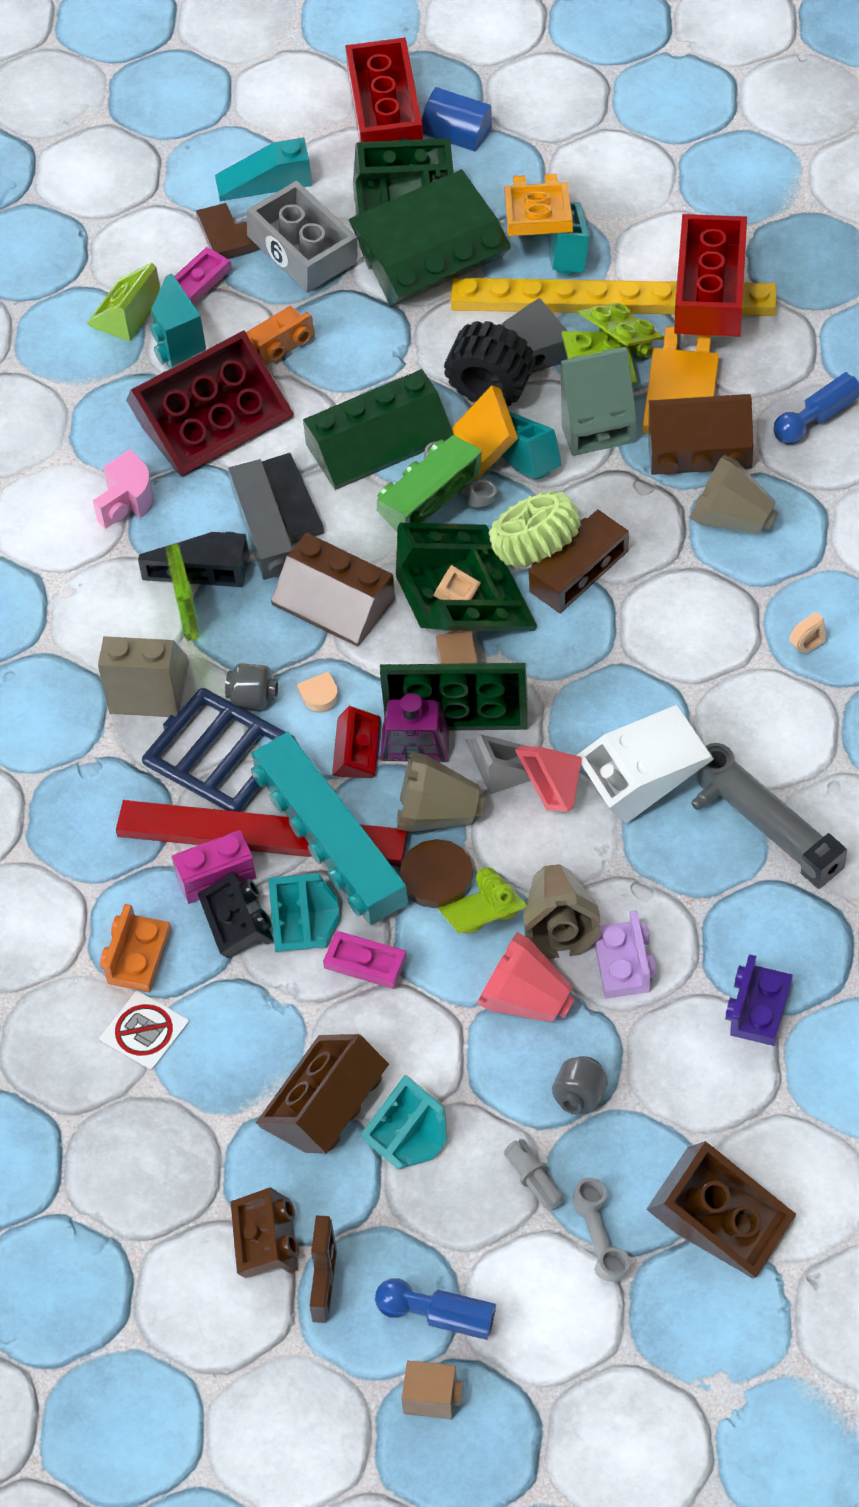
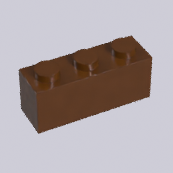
M598 509L588 518L585 517L580 521L579 533L572 537L570 544L562 547V551L553 553L551 558L546 557L540 563L534 562L530 567L529 592L559 614L629 551V530Z

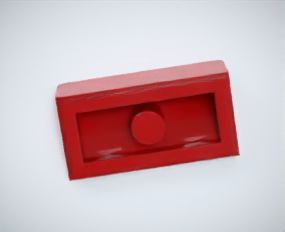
M350 705L339 715L336 726L333 776L351 778H373L375 776L380 716Z

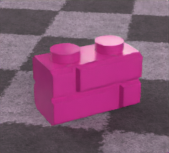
M240 830L171 855L176 878L188 904L198 901V893L231 872H235L246 880L256 879L253 857Z

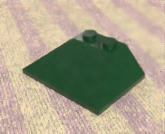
M450 138L357 142L355 144L353 174L356 215L454 173ZM359 243V247H360V249H361V252H362V254H363V257H364V259H365V262H366V264H367V267H368L369 270H372V268H371V266H370V264H369V262H368V260H367V258H366V255H365V253H364V251H363V249H362V247H361V245H360V243Z
M399 523L397 527L396 578L420 628L445 631H535L537 628V624L507 565L500 560L499 556H496L491 547L492 543L487 525ZM451 565L481 582L471 600H440L433 596Z

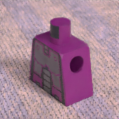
M407 694L401 700L388 701L382 727L380 761L408 762L411 760V753L416 752L428 755L438 762H448L450 730L439 702L435 700H421L416 694Z

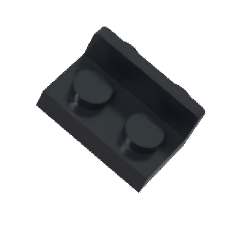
M231 872L197 894L221 955L229 958L257 939L266 945L274 941L270 931L272 922L260 906L258 901L260 892L251 879L246 880L235 872Z

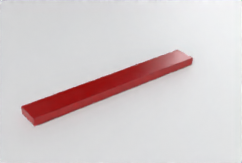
M123 800L116 826L117 837L200 845L240 830L250 851L312 857L308 849L309 843L304 836L301 838L296 836L289 824L290 818L285 816ZM360 824L389 864L401 867L408 837L407 831L391 827Z

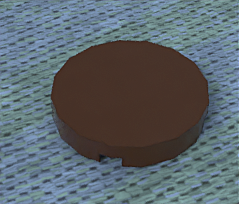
M439 839L424 841L412 847L402 859L399 871L400 878L406 885L407 896L410 900L423 907L430 908L443 907L448 903L464 898L470 890L473 880L471 860L464 849L451 841Z

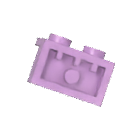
M637 910L630 911L629 922L601 925V938L594 943L605 999L650 992V978L656 977L653 955H646L644 946L649 945L646 922H639Z

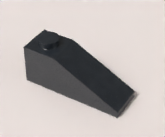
M210 532L139 554L138 563L142 580L186 583L185 567L188 584L243 587L249 559L246 534L235 532Z

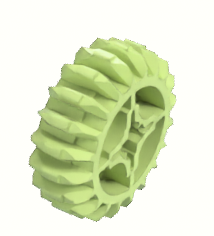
M550 491L547 494L540 492L537 496L530 495L528 499L519 500L518 504L508 507V511L498 516L499 520L493 522L492 528L489 531L491 547L496 556H499L505 565L519 567L522 564L529 566L532 562L540 563L542 559L546 557L551 558L553 553L562 551V547L570 544L572 537L579 533L578 528L581 526L577 513L578 510L574 502H571L569 496H566L564 492Z

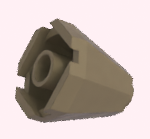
M724 454L709 477L703 494L698 498L690 519L701 525L760 534L763 528L770 530L779 512L774 510L776 501L736 460Z
M416 752L411 753V760L408 761L401 789L400 801L401 805L404 806L403 810L398 809L397 829L414 832L472 824L475 816L481 817L485 795L479 794L480 788L478 784L428 755Z
M557 864L544 866L533 877L526 903L527 908H525L523 914L525 937L529 938L548 959L560 958L557 951L570 950L569 956L581 955L601 938L598 905L572 871L566 867Z

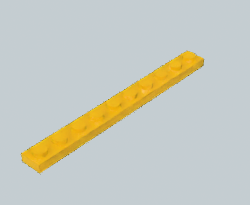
M453 278L451 311L519 312L540 298L551 312L578 313L579 310L594 308V306L620 303L630 309V314H675L677 281ZM744 282L742 316H775L776 283Z

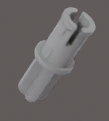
M519 1139L518 1142L515 1140L510 1143L504 1150V1155L521 1176V1184L525 1187H530L544 1208L549 1211L556 1209L563 1203L564 1196L547 1174L549 1169L547 1165L540 1163L524 1139Z

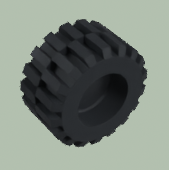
M476 321L472 322L471 325L463 326L462 330L459 331L444 363V374L449 379L448 382L451 387L456 388V392L461 396L467 397L472 402H476L491 385L501 388L508 407L513 402L516 403L524 391L534 368L535 357L532 356L534 352L531 347L527 346L528 342L523 337H519L518 333L514 330H509L504 325H496L489 321L484 323Z

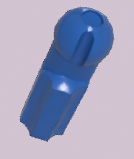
M844 372L805 399V409L799 413L785 412L780 415L774 422L773 432L775 437L784 444H794L804 437L806 426L812 421L820 424L859 397V382L857 379Z
M390 1278L382 1282L378 1286L375 1295L378 1309L389 1318H400L410 1312L426 1316L429 1326L488 1340L496 1312L495 1303L436 1290L429 1296L413 1292L410 1285L400 1278Z

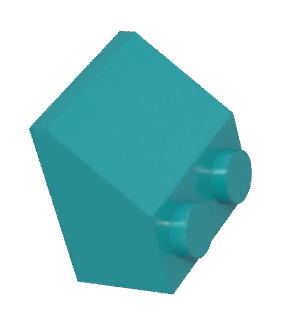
M173 274L167 275L151 308L153 324L150 325V330L157 342V346H154V352L161 365L166 363L170 369L205 351L206 344L201 315Z

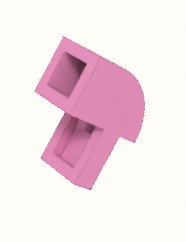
M129 449L103 467L109 490L93 500L97 522L105 529L115 522L123 520L131 511L141 519L149 511L153 502L148 468Z

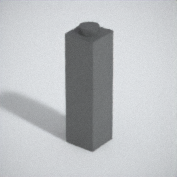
M258 459L228 467L231 488L262 578L265 580L280 577L286 557L293 548L262 461Z

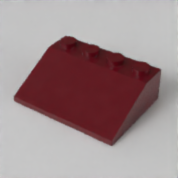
M245 330L132 388L126 399L143 430L180 477L294 416L293 411Z

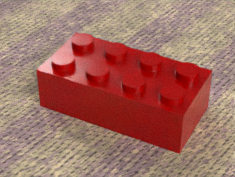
M406 37L345 45L347 72L359 142L397 141L401 138L422 140V121Z
M682 214L674 334L741 337L747 216Z

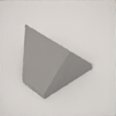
M482 734L476 739H465L490 794L531 781L515 751L519 746L526 745Z

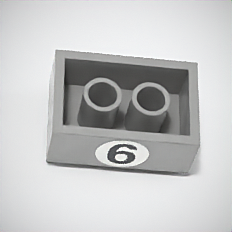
M297 180L247 209V236L307 293L357 263L358 237Z

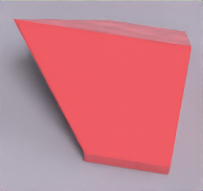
M519 746L515 751L546 810L569 812L574 807L582 757L544 747Z

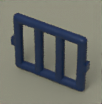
M200 688L176 717L170 715L163 723L164 731L142 756V763L224 810L241 812L261 788L253 775L234 798L217 789L261 735L274 740L286 733V731L239 706L233 705L232 702L212 691ZM204 704L220 712L176 766L160 758ZM233 719L249 727L205 782L188 774Z

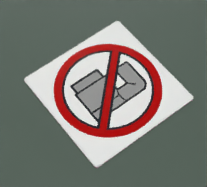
M136 991L99 1037V1041L152 1070L189 1020L143 993Z

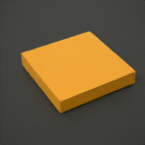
M492 385L452 427L454 436L476 446L482 452L479 475L474 480H478L518 439L501 388Z

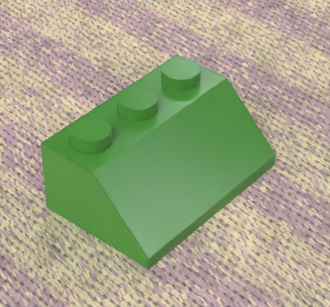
M454 435L445 442L442 439L437 441L429 449L428 456L423 461L411 463L404 470L403 478L396 484L388 483L380 490L377 495L376 511L396 532L400 522L424 523L479 475L482 452L476 446Z

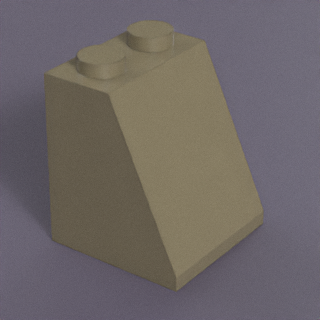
M103 636L98 668L109 714L157 717L177 716L180 712L189 659L174 640Z

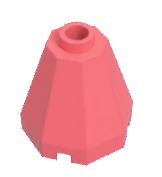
M516 932L507 947V951L500 959L485 986L477 1004L489 1011L553 1023L557 1015L565 1018L575 998L569 995L573 986L529 938Z

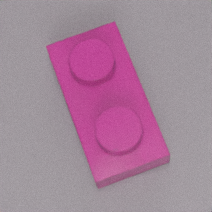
M205 247L174 277L194 305L232 270L231 261L212 249Z
M336 930L323 960L324 969L394 989L406 962L407 954L406 950Z

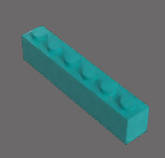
M289 732L251 752L254 767L251 768V773L260 787L266 786L271 792L270 798L275 808L280 813L286 812L290 818L289 824L298 838L304 836L309 843L308 849L312 857L318 864L322 862L329 870L327 873L332 884L337 890L344 889L349 896L347 897L348 903L358 917L363 915L368 923L373 925L408 904L405 883Z

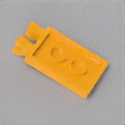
M557 173L544 174V184L526 185V175L513 176V185L504 186L508 236L573 232L568 182L558 183Z
M666 326L663 349L653 348L642 434H648L649 400L709 397L715 395L719 353H710L711 336L698 335L696 351L677 350L678 334H674V327Z

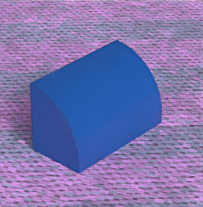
M435 87L429 96L422 115L423 135L435 139L450 138L451 144L476 152L492 128L491 105Z

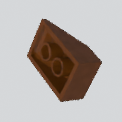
M706 1141L687 1147L646 1209L679 1236L751 1278L757 1277L796 1216L795 1212Z

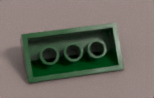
M423 369L303 419L306 446L335 490L425 452V448L429 443L437 442L441 439L445 442L454 435L439 394Z

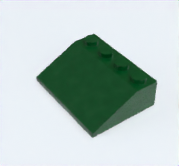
M462 169L349 219L352 229L358 237L357 239L390 307L502 258L511 249L497 217Z
M526 663L380 664L384 717L388 701L401 700L407 694H416L421 700H435L439 702L450 731L528 730Z

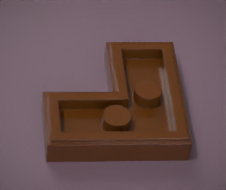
M226 203L196 210L199 225L209 248L225 258H231L261 250L247 236V221L235 224Z
M316 1215L311 1249L314 1274L309 1307L312 1322L327 1323L329 1321L337 1246L330 1216Z

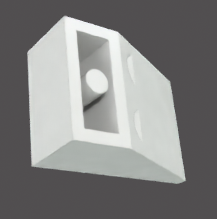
M677 705L606 733L576 755L582 757L581 765L608 807L626 824L714 759Z

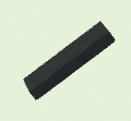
M291 453L262 461L291 542H298L306 532L313 536L323 534V524Z

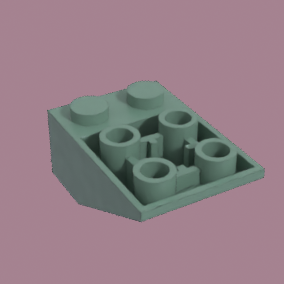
M627 347L609 349L599 353L560 361L561 423L571 455L576 456L635 443L637 439V419Z

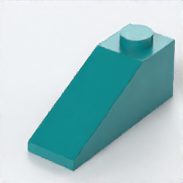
M305 138L273 142L215 174L219 200L225 201L278 192L296 180L303 187L312 186Z
M570 202L573 232L549 234V254L552 270H556L563 275H574L575 272L584 273L590 236L582 206L579 202Z
M509 411L518 439L503 453L502 457L516 471L533 479L544 478L550 474V471L562 466L555 430Z

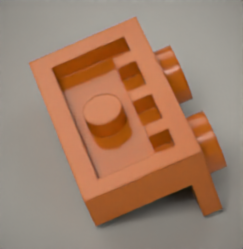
M291 305L246 332L265 366L279 360L283 355L299 345L307 343L315 336L312 316L308 312L300 315Z
M124 904L121 915L114 917L111 927L112 940L110 946L104 947L100 958V968L104 969L107 984L150 993L172 930L170 922L137 916L134 914L132 905Z

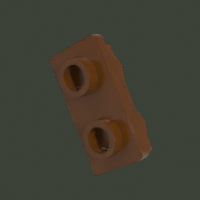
M269 1187L230 1201L237 1274L248 1278L277 1267L289 1273L297 1271L299 1246L294 1236L293 1220L295 1219V1209L290 1199Z

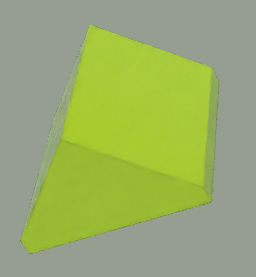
M151 262L119 278L86 323L94 329L131 341L150 315L151 308L160 291L157 267Z

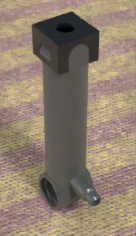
M721 743L706 745L714 759L697 771V780L703 790L692 800L691 804L694 809L700 810L720 795L801 865L800 874L818 889L845 868L847 848L830 833L823 837L734 760L733 752L729 747Z

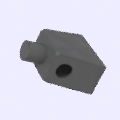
M540 298L501 324L505 328L517 332L519 337H523L528 342L527 346L532 348L534 352L532 356L535 357L532 373L561 364L560 361L567 360L561 332L567 331V329Z

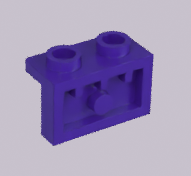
M749 954L746 967L741 965L738 967L734 987L739 988L737 999L730 997L725 1020L731 1021L730 1036L775 1046L793 974L756 966L757 956Z

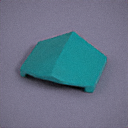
M318 873L268 878L275 952L325 947L340 918L338 898Z
M404 1075L359 1137L397 1169L433 1160L447 1142L446 1107L408 1075Z

